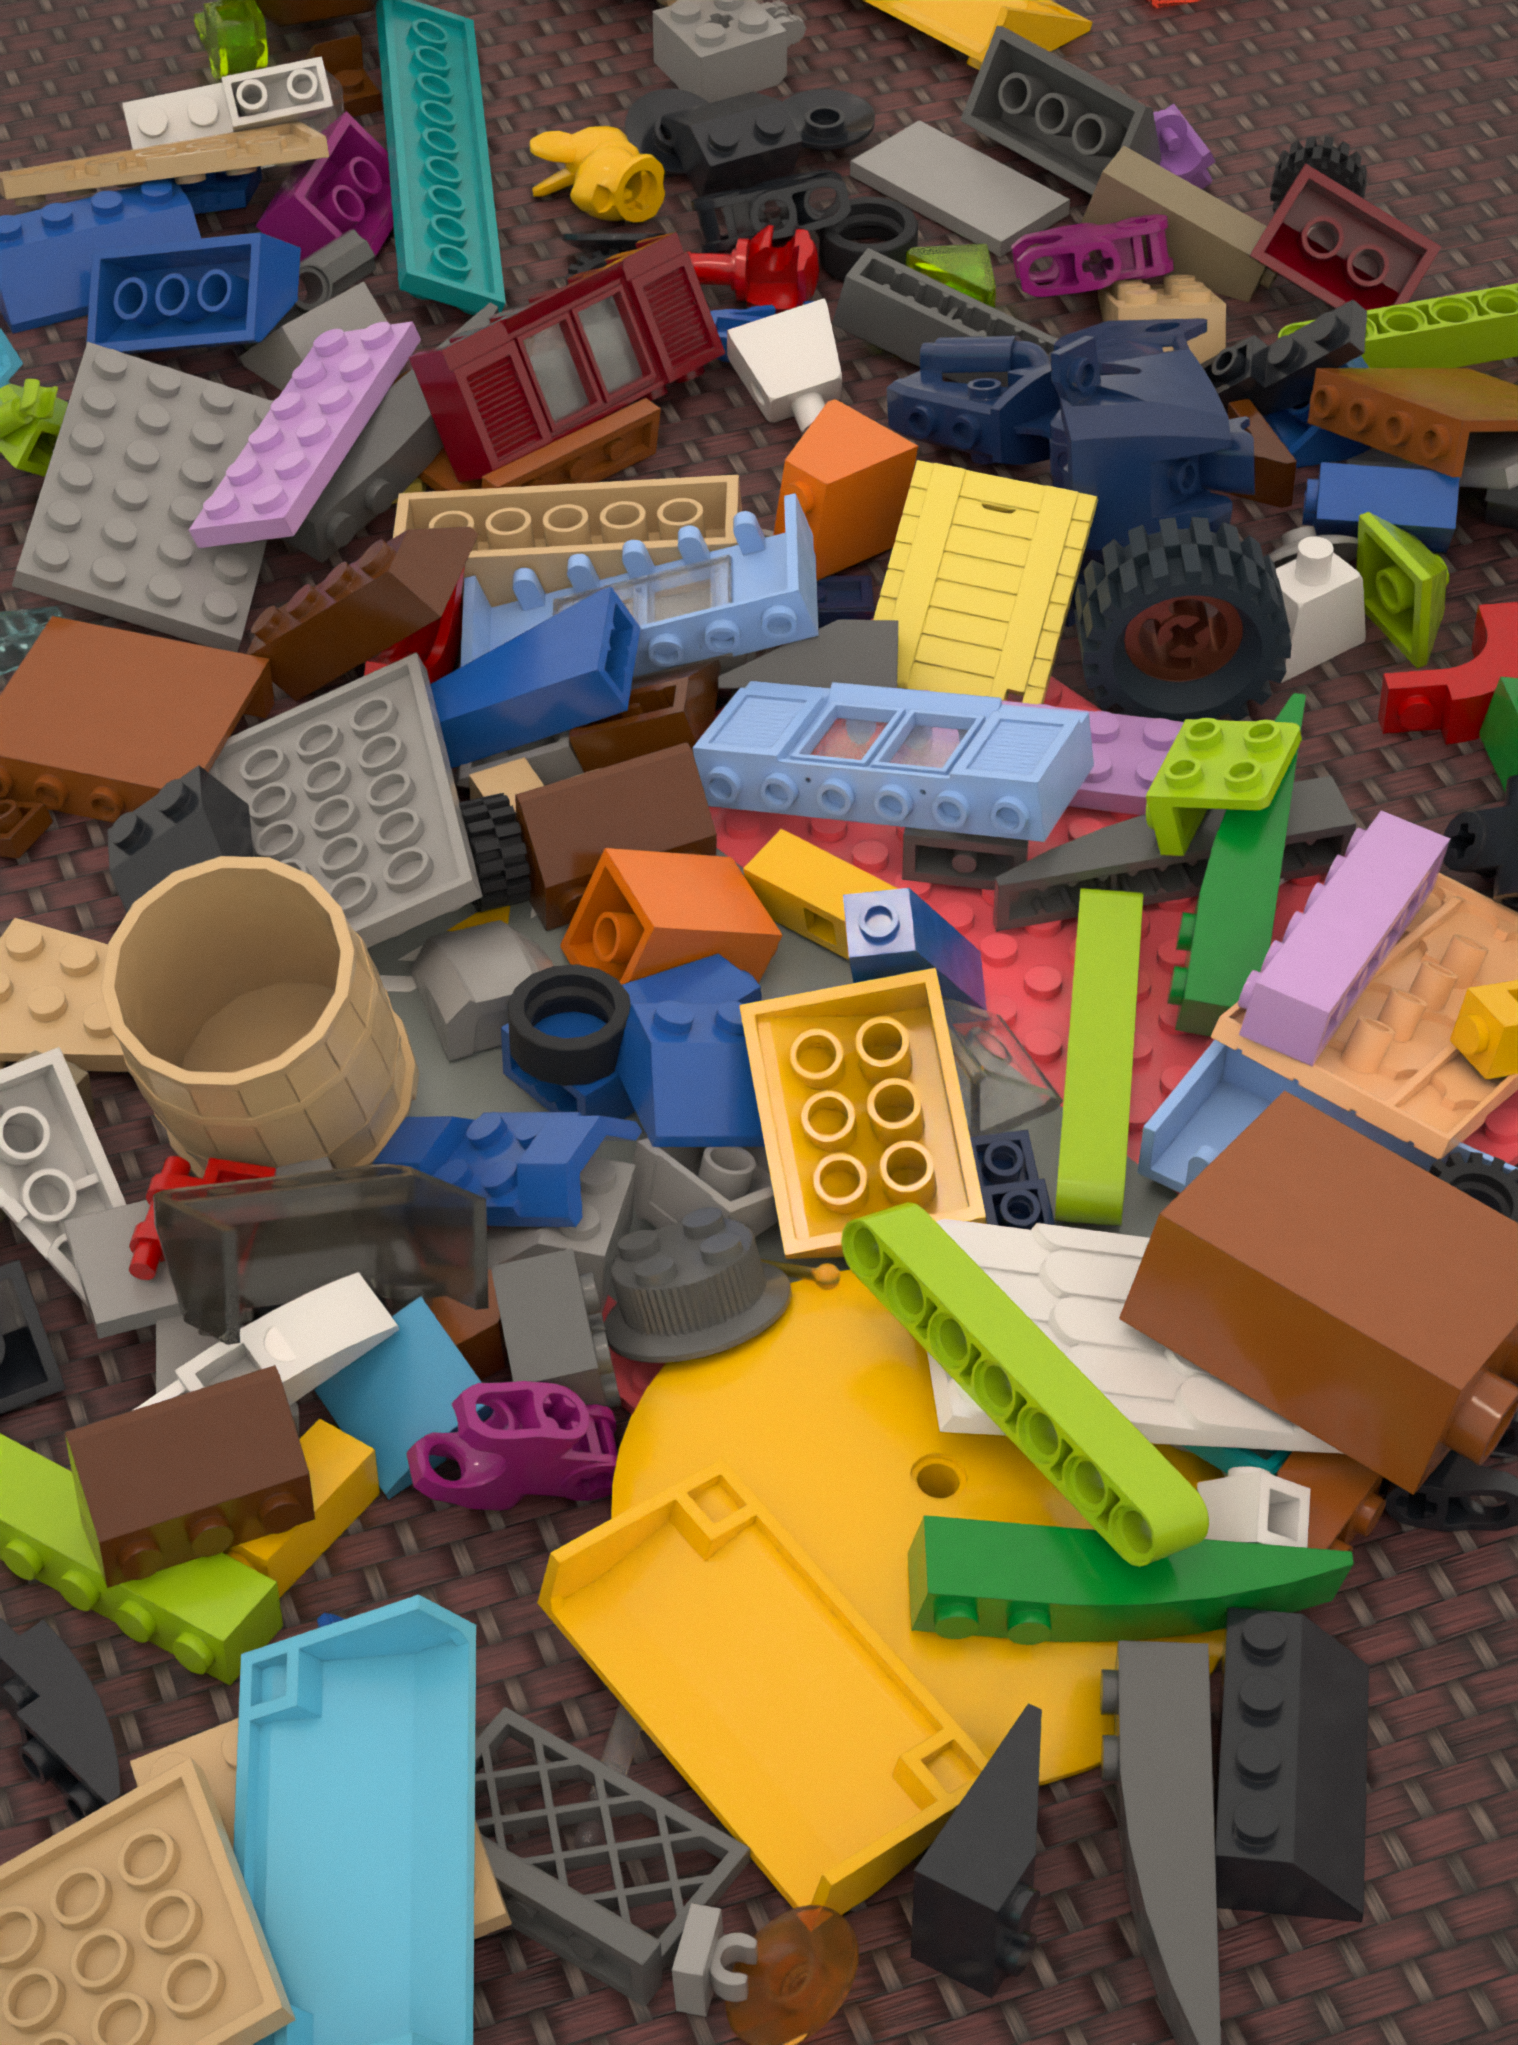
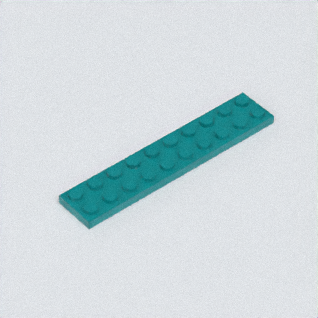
M378 0L375 8L399 290L406 291L421 300L432 299L455 306L471 315H476L489 303L498 306L499 313H501L506 301L474 20L414 0Z

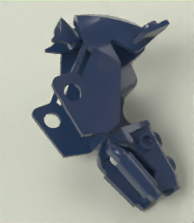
M1207 319L1105 321L1061 337L1054 343V351L1050 353L1051 360L1041 346L1033 342L1022 341L1018 335L939 337L935 342H924L921 345L920 371L903 379L899 378L886 388L889 428L898 434L912 440L968 452L971 454V460L979 464L1002 463L1024 465L1050 459L1053 487L1097 496L1098 503L1075 583L1071 604L1068 609L1065 627H1071L1076 624L1074 610H1077L1075 594L1078 584L1086 585L1084 570L1091 560L1105 565L1102 548L1115 539L1124 548L1130 544L1129 530L1143 525L1148 535L1161 532L1159 520L1173 517L1176 519L1177 529H1190L1191 517L1208 518L1210 532L1217 533L1223 522L1230 525L1232 501L1227 496L1210 493V490L1255 495L1254 438L1244 430L1250 426V418L1244 416L1228 419L1217 391L1187 341L1207 332ZM1162 347H1173V351L1164 352ZM1008 372V387H1001V382L992 378L975 379L968 384L944 382L943 373Z

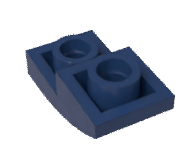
M1028 1129L970 1137L987 1224L1031 1230L1036 1223L1055 1225L1045 1178L1039 1179Z

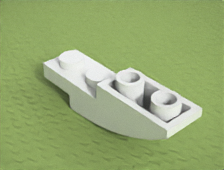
M322 57L222 77V83L122 103L133 149L291 121H301L333 109Z
M357 1272L302 1295L211 1346L175 1370L178 1380L134 1410L276 1365L290 1406L396 1333L399 1327L360 1273Z

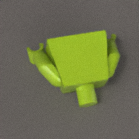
M25 379L24 387L9 383L0 388V452L16 469L46 476L68 406V402L57 398V386L41 387L39 380Z

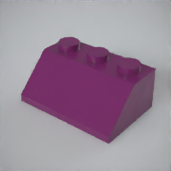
M346 111L320 132L326 136L329 157L311 159L305 163L294 165L256 224V227L262 233L300 247V261L349 230H355L361 238L365 239L376 257L394 227L388 152Z

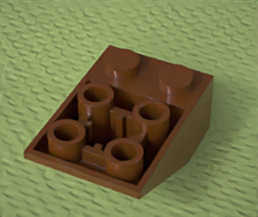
M719 659L633 679L627 711L570 729L569 740L583 772L601 769L686 742L692 749L714 721L718 693V676H720L721 671Z

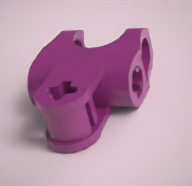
M1162 214L1142 215L1104 225L1080 223L1026 234L1011 246L1015 276L1020 279L1023 292L1036 297H1047L1102 289L1118 280L1151 278L1170 273L1174 270L1173 258L1169 257L1165 232V229L1169 226L1168 216ZM1141 235L1146 236L1148 258H1144ZM1033 244H1044V245L1032 247V248H1029L1028 250H1026L1029 246H1031V245H1033ZM1097 249V251H1095L1094 253L1095 259L1092 261H1086L1090 260L1089 252ZM1046 256L1053 258L1047 270H1029L1031 264L1036 259ZM1053 281L1052 283H1050V284H1048V285H1038V284H1035V283H1043V282Z
M533 1381L477 1383L464 1390L451 1403L457 1417L458 1432H432L415 1442L406 1452L413 1487L433 1500L453 1503L469 1509L496 1511L511 1509L526 1494L559 1496L576 1501H590L612 1494V1483L618 1456L614 1438L617 1427L614 1413L611 1409L598 1404L585 1405L575 1392L562 1385ZM476 1404L487 1405L494 1410L491 1417L484 1423L478 1417ZM429 1455L446 1457L457 1461L461 1468L460 1479L450 1481L437 1475L430 1465Z

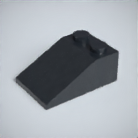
M200 765L180 779L168 782L156 796L133 812L121 815L113 826L107 830L109 871L126 913H128L135 901L175 871L220 856L253 857L249 805Z
M1029 1703L914 1870L911 1958L991 1999L1008 1974L1018 1977L1023 1972L1033 1954L1037 1941V1935L1030 1932V1923L1040 1900V1891L1033 1888L1036 1857L1042 1709Z

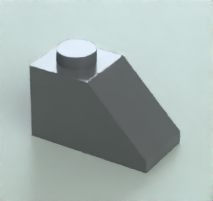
M905 827L903 834L902 880L995 890V877L1027 862L1029 840Z

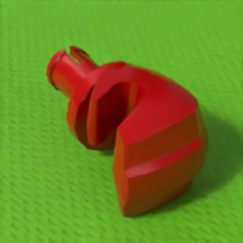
M768 225L751 240L749 238H738L736 248H733L732 254L686 252L689 254L700 285L731 286V290L735 291L737 302H747L748 307L773 305L775 307V314L802 306L804 301H808L814 295L819 281L817 248L808 230L797 229L792 239L785 246L780 248L772 247L774 227L773 225Z

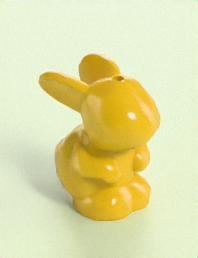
M610 126L588 127L574 134L562 131L543 132L530 140L529 146L532 154L544 160L564 163L565 168L532 188L534 197H543L573 185L570 197L580 210L601 220H627L631 222H644L654 217L664 201V168L662 164L652 154H640L637 147L629 143L627 136L618 128Z

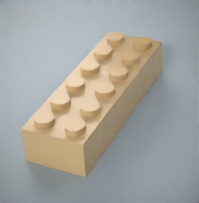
M739 475L399 493L393 538L408 529L471 527L479 535L466 561L464 578L475 575L491 607L518 601L513 591V574L519 568L532 569L536 573L546 594L573 587L567 575L569 557L574 554L588 556L601 580L628 573L622 561V547L629 540H639L645 544L654 566L683 559L678 549V531L684 526L691 525L697 527L710 552L738 545L733 533V518L737 513L742 512ZM463 579V587H462V596H461V597H463V594H464V579ZM712 580L656 594V600L711 591ZM634 600L624 602V605L634 604Z

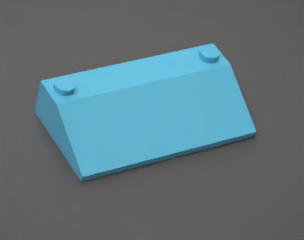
M416 1595L241 1654L233 1851L296 2019L253 2045H473L476 1625L421 1595Z

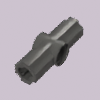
M349 230L300 261L299 278L306 286V299L304 302L298 299L267 336L281 326L329 301L335 295L376 270L374 263L375 255L368 242L361 238L355 230ZM258 343L242 345L246 350H249Z

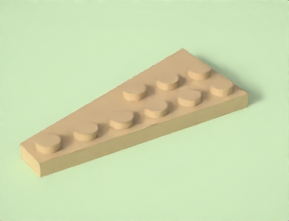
M297 120L0 172V194L6 200L14 199L17 206L31 205L46 201L45 194L66 192L68 197L82 196L97 192L98 187L117 185L119 188L142 185L146 181L174 178L177 185L191 184L206 180L205 173L225 171L226 175L233 176L255 172L258 166L276 164L278 167L293 166L305 163L311 159L329 157V151L325 135Z
M18 918L13 919L0 937V1070L5 1067L6 1061L17 1062L34 1050L45 1053L60 1047L65 1061L77 1065L84 1071L128 1072L121 1045L112 1032L101 992L108 944Z

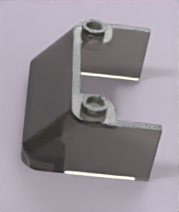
M394 1164L365 1165L163 1190L153 1195L154 1225L183 1320L197 1328L198 1334L213 1337L226 1345L240 1343L241 1324L254 1319V1308L289 1303L302 1295L357 1272L360 1273L374 1293L392 1299V1307L396 1309H403L420 1296L428 1307L433 1306L434 1297L447 1296L475 1310L489 1308L486 1198L412 1167Z

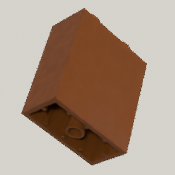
M1284 1090L1159 1213L1119 1319L1414 1495L1451 1449L1481 1466L1501 1440L1518 1409V1387L1508 1382L1509 1380L1518 1385V1223Z

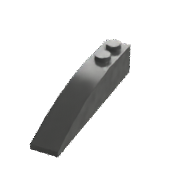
M867 248L846 275L832 325L853 334L855 337L872 343L919 367L921 345L924 342H935L939 337L1018 335L1022 341L1033 342L1041 346L1048 354L1050 360V353L1054 351V343L1059 340L870 248ZM1008 372L943 373V377L958 383L968 384L975 379L992 378L999 380L1001 387H1008Z
M489 303L451 336L489 325L490 321L488 318L499 313L498 306ZM449 338L446 339L436 349L443 348L449 345ZM413 368L390 387L295 535L280 539L323 563L340 547L347 545L354 535L378 514L385 512L392 502L398 498L399 493H403L444 447Z
M1332 776L1293 783L1280 879L1284 878V881L1328 873L1336 856H1345L1348 844L1356 831L1357 823ZM1208 809L1184 856L1160 855L1155 831L1148 827L1146 814L1101 828L1055 847L995 877L993 924L996 931L1078 917L1080 888L1142 892L1143 905L1199 896L1213 843L1226 809Z
M1118 1641L1115 1670H1101L1100 1713L1101 1715H1114V1735H1102L1101 1780L1115 1781L1116 1817L1124 1879L1140 1947L1165 2020L1176 2044L1221 2045L1208 1643Z

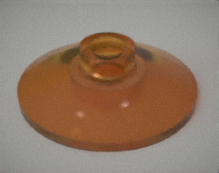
M821 1905L797 1907L771 1920L753 1937L757 1940V1964L735 1963L732 1970L733 1973L748 1975L749 1993L747 2000L732 2002L725 2000L726 2014L735 2034L748 2045H797L813 2036L827 2024L846 1999L858 1967L859 1948L857 1937L852 1926L843 1916L835 1910Z

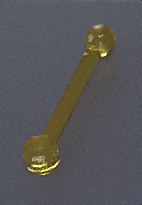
M760 1258L761 1262L771 1264L782 1270L787 1277L815 1281L816 1285L823 1290L833 1289L840 1282L841 1275L839 1269L830 1263L821 1264L818 1268Z

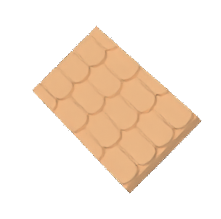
M1439 873L1433 891L1313 1066L1240 1036L1239 1033L1247 1010L1239 1007L1238 1002L1219 1017L1211 1038L1235 1051L1237 1049L1242 1050L1241 1054L1291 1081L1294 1079L1298 1080V1085L1348 1112L1351 1110L1357 1112L1356 1116L1406 1143L1410 1141L1415 1143L1413 1147L1437 1160H1441L1457 1147L1460 1142L1464 1141L1482 1126L1487 1115L1518 1090V1074L1486 1080L1449 1041L1467 988L1518 980V912L1500 903H1496L1487 896Z

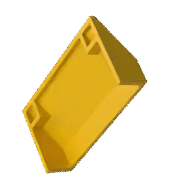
M863 0L968 55L967 64L978 70L981 68L997 26H1003L1051 52L1089 32L1093 23L1051 0Z
M723 1458L550 1553L537 1602L538 1605L737 1841L750 1848L751 1859L813 1933L872 1896L929 1847L989 1761V1758Z

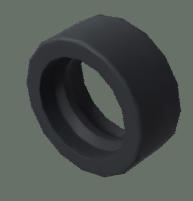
M865 196L849 199L851 212L844 220L838 224L820 228L819 258L824 269L836 279L844 281L848 272L867 248L911 269L916 265L918 255V222L913 212L901 203L879 197ZM839 203L831 206L822 216L833 214L838 209ZM859 238H879L886 240L887 242L878 244H860L852 242L850 240Z
M577 964L552 966L531 974L515 987L508 1002L509 1040L512 1057L524 1072L536 1079L562 1086L589 1084L610 1076L616 1070L619 1049L631 1007L628 992L618 979L604 971ZM565 1012H580L594 1015L607 1023L599 1031L574 1038L547 1035L534 1027L546 1017Z

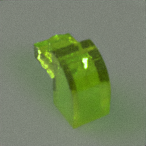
M219 0L204 3V12L194 14L195 31L209 55L210 71L215 79L267 67L268 47L265 18L254 0Z

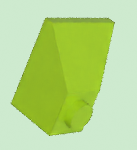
M1370 512L1361 514L1358 521L1357 571L1363 578L1365 614L1418 669L1428 663L1444 615L1446 586L1449 583L1447 566L1439 555L1433 554L1413 534Z

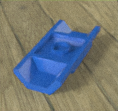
M483 1112L476 1120L454 1116L406 1117L372 1163L375 1215L381 1224L577 1227L583 1218L580 1173L602 1141H636L642 1130L636 1121L606 1116H582L580 1112Z

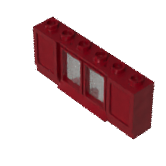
M677 232L643 239L635 243L637 249L622 252L605 259L606 266L575 274L567 278L568 285L529 297V305L493 315L488 318L490 321L489 325L453 335L449 338L450 344L443 348L419 352L409 357L458 483L477 479L482 481V476L628 407V404L635 400L638 402L645 398L650 401L668 393L666 384L673 381L675 383H682L694 379L705 373L703 365L726 354L689 254L683 251Z

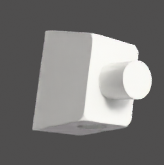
M825 298L727 330V356L769 422L775 423L795 416L800 431L804 435L828 401L841 399L842 372Z
M1321 537L1304 538L1298 544L1297 559L1276 568L1292 643L1291 658H1284L1287 672L1281 683L1364 643L1366 637L1363 578L1360 573L1333 552V545L1327 539Z

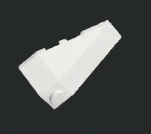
M60 1047L0 1070V1207L88 1307L66 1238L64 1220L124 1206L126 1202Z

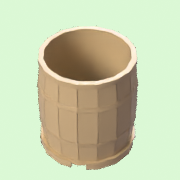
M220 856L171 873L133 903L109 941L101 992L112 1032L119 1040L128 1072L133 1076L141 1094L154 1111L155 1117L166 1128L170 1145L178 1157H182L190 1163V1171L195 1177L203 1178L210 1157L273 1168L328 1157L341 1193L346 1195L373 1174V1161L403 1120L408 1117L412 1100H416L419 1070L403 1021L392 1009L387 990L383 986L365 942L346 920L342 907L312 875L270 857Z

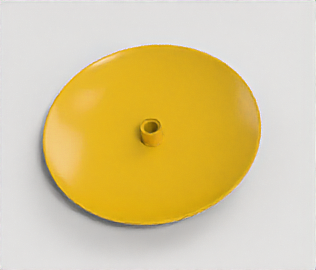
M851 1269L825 1273L790 1283L792 1297L786 1311L774 1324L748 1341L716 1354L686 1361L667 1362L645 1390L630 1417L622 1439L612 1483L611 1519L723 1458L989 1760L1029 1703L1042 1709L1039 1786L1089 1771L1101 1765L1102 1735H1114V1715H1101L1100 1713L1101 1670H1115L1118 1641H1044L1034 1645H1021L1010 1641L1009 1638L972 1635L963 1639H947L939 1636L936 1632L911 1631L908 1551L924 1515L1095 1529L1008 1436L939 1431L927 1351L856 1277ZM1151 1443L1196 1490L1198 1482L1224 1478L1220 1469L1194 1453L1178 1450L1170 1444ZM1225 1629L1193 1635L1135 1641L1208 1643L1210 1678L1222 1659Z

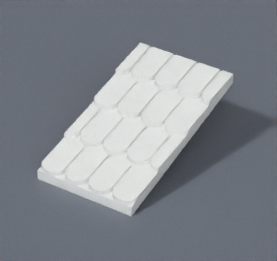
M952 1219L937 1221L942 1229L1150 1443L1344 1454L1119 1319L1150 1238L1036 1223L1031 1230ZM927 1352L939 1431L1006 1435Z

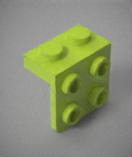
M1213 718L1185 719L1146 794V821L1148 827L1155 831L1160 855L1184 856L1208 809L1257 811L1268 807L1302 740L1299 725L1272 720L1226 721Z

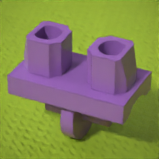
M1172 104L1166 110L1153 112L1162 159L1159 166L1200 189L1211 184L1213 180L1207 168L1216 161L1211 151L1175 104Z

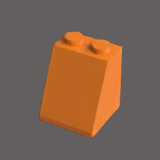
M836 399L828 401L785 459L773 536L785 533L784 496L796 493L813 533L817 581L893 548L914 473L918 445Z
M605 848L560 944V948L571 965L577 964L600 969L618 979L622 985L718 953L739 970H745L750 973L759 984L771 958L777 951L778 944L783 935L732 857Z

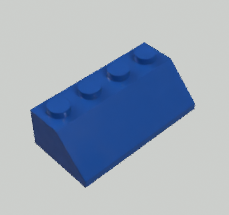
M174 178L146 181L142 185L118 191H101L93 195V197L68 203H52L42 209L15 216H0V311L11 332L14 334L88 315L93 250L201 239L191 203L180 185L176 184Z
M259 232L93 250L87 342L114 349L124 354L261 343L298 301L301 248Z
M668 1000L660 1003L631 1004L615 1069L652 1147H765L739 1006L743 1003L726 1001L721 1004H683Z

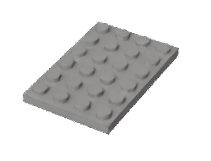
M87 342L12 586L201 645L238 652L267 540L198 548L189 532V528L202 511L204 502L212 496L225 477L228 467L235 462L248 443L249 436L259 427L271 409L270 406L273 400Z
M417 652L229 737L209 771L212 776L249 805L253 857H270L312 875L342 907L346 920L362 938L367 948L389 938L400 936L409 929L447 912L456 911L465 904L483 897L462 811L459 807V799L427 669Z

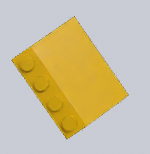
M936 968L739 1005L786 1259L844 1257L841 1239L843 1229L848 1222L906 1202L916 1203L936 1222L941 1219H952L987 1224Z

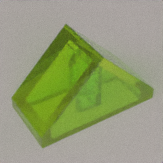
M987 244L913 247L906 252L907 267L995 308L996 284Z

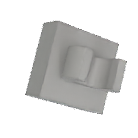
M693 1903L690 1905L672 1968L676 2011L707 2017L714 1992L727 2001L739 2002L747 2000L749 1993L748 1975L729 1972L724 1968L733 1962L756 1965L758 1960L757 1940L744 1933L724 1935L722 1911L720 1908Z

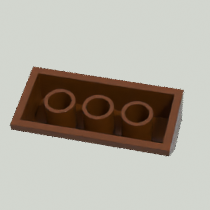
M471 527L408 529L388 542L382 539L376 541L359 560L350 565L346 562L340 563L329 573L323 582L314 587L306 584L294 594L287 604L278 609L275 606L267 608L252 626L251 633L255 637L246 654L270 659L272 682L295 701L300 700L439 619L446 608L479 534Z

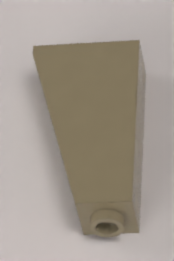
M1126 146L1120 149L1102 171L1081 223L1104 225L1142 215L1162 214L1168 216L1169 226L1165 229L1168 254L1169 257L1173 258L1174 270L1159 277L1163 278L1167 275H1194L1196 282H1202L1212 292L1249 302L1261 285L1270 289L1277 279L1278 274L1249 257L1266 225ZM1141 235L1144 258H1148L1146 236ZM1097 249L1089 252V256L1094 258V253Z

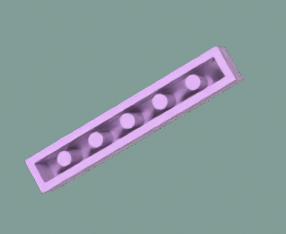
M1384 811L1379 812L1367 830L1358 827L1348 844L1345 856L1337 855L1334 859L1324 885L1318 882L1314 886L1307 900L1304 912L1296 911L1292 916L1282 942L1275 940L1272 943L1262 964L1261 971L1253 970L1248 976L1238 1001V1006L1247 1010L1239 1035L1313 1066L1433 891L1450 838Z

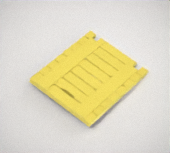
M917 460L889 560L888 570L886 571L873 620H898L897 688L999 697L1003 701H1007L1008 694L1011 693L1024 696L1022 703L1044 704L1068 609L1090 533V527L1097 507V496Z

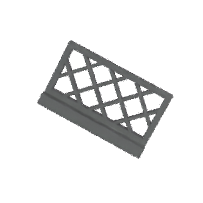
M504 1707L475 1740V1794L488 1792L492 1816L477 1819L476 1823L512 1922L509 1926L645 2007L663 1985L662 1970L677 1953L691 1903L714 1907L750 1862V1848L507 1707ZM511 1737L535 1752L537 1765L493 1771L491 1757L506 1739ZM545 1758L552 1762L546 1763ZM483 1767L484 1773L477 1774L479 1770ZM581 1778L595 1786L597 1800L554 1807L549 1782ZM540 1784L545 1809L507 1815L500 1814L497 1791ZM606 1793L611 1795L613 1798H607ZM642 1813L657 1824L659 1836L615 1843L611 1818ZM601 1819L606 1845L562 1852L557 1826ZM548 1828L553 1853L520 1858L506 1849L504 1835ZM668 1829L673 1831L674 1834H669ZM495 1837L496 1843L488 1838ZM704 1849L721 1859V1862L709 1875L678 1880L673 1854ZM663 1855L667 1882L624 1888L619 1862ZM610 1864L614 1890L583 1895L568 1886L566 1871ZM556 1873L557 1879L549 1874ZM691 1898L687 1902V1904L683 1906L682 1899ZM672 1901L675 1918L658 1939L631 1923L628 1908ZM618 1910L619 1916L611 1911Z

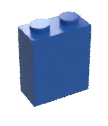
M1321 462L1318 479H1307L1302 525L1313 526L1317 536L1344 535L1358 538L1359 515L1370 512L1413 534L1431 552L1447 553L1456 528L1460 477H1450L1434 470Z

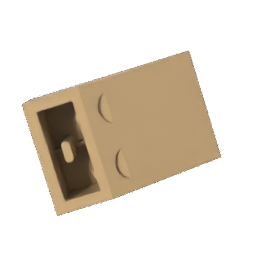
M1167 275L1163 277V284L1158 285L1144 284L1143 279H1124L1114 281L1111 286L1098 289L1103 322L1110 320L1207 319V332L1187 341L1189 349L1199 363L1207 361L1226 348V303L1217 297L1211 289L1203 285L1202 282H1196L1194 275ZM1162 347L1164 352L1173 351V347Z

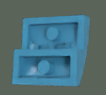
M421 1296L392 1316L399 1327L396 1333L315 1389V1392L340 1429L375 1449L379 1486L388 1499L413 1483L406 1452L415 1442L432 1432H458L457 1417L451 1403L470 1386L482 1383ZM476 1404V1412L482 1421L493 1414L494 1410L489 1406ZM429 1455L432 1469L447 1460L446 1457Z

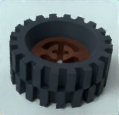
M1175 517L1160 519L1161 532L1148 535L1144 526L1140 525L1128 531L1130 544L1124 548L1115 539L1102 548L1105 565L1091 560L1084 570L1086 585L1078 584L1075 594L1077 610H1074L1084 678L1088 689H1094L1095 701L1105 711L1113 705L1114 714L1154 719L1165 718L1171 721L1184 722L1185 719L1197 720L1201 718L1219 720V717L1228 713L1234 721H1240L1249 715L1248 700L1252 699L1262 706L1272 696L1269 680L1281 684L1287 672L1284 658H1291L1292 643L1276 568L1269 554L1263 557L1260 543L1250 535L1240 543L1237 527L1224 522L1217 533L1210 532L1208 518L1191 517L1190 529H1177ZM1205 602L1218 609L1214 617H1207ZM1153 619L1156 634L1142 626L1146 620Z

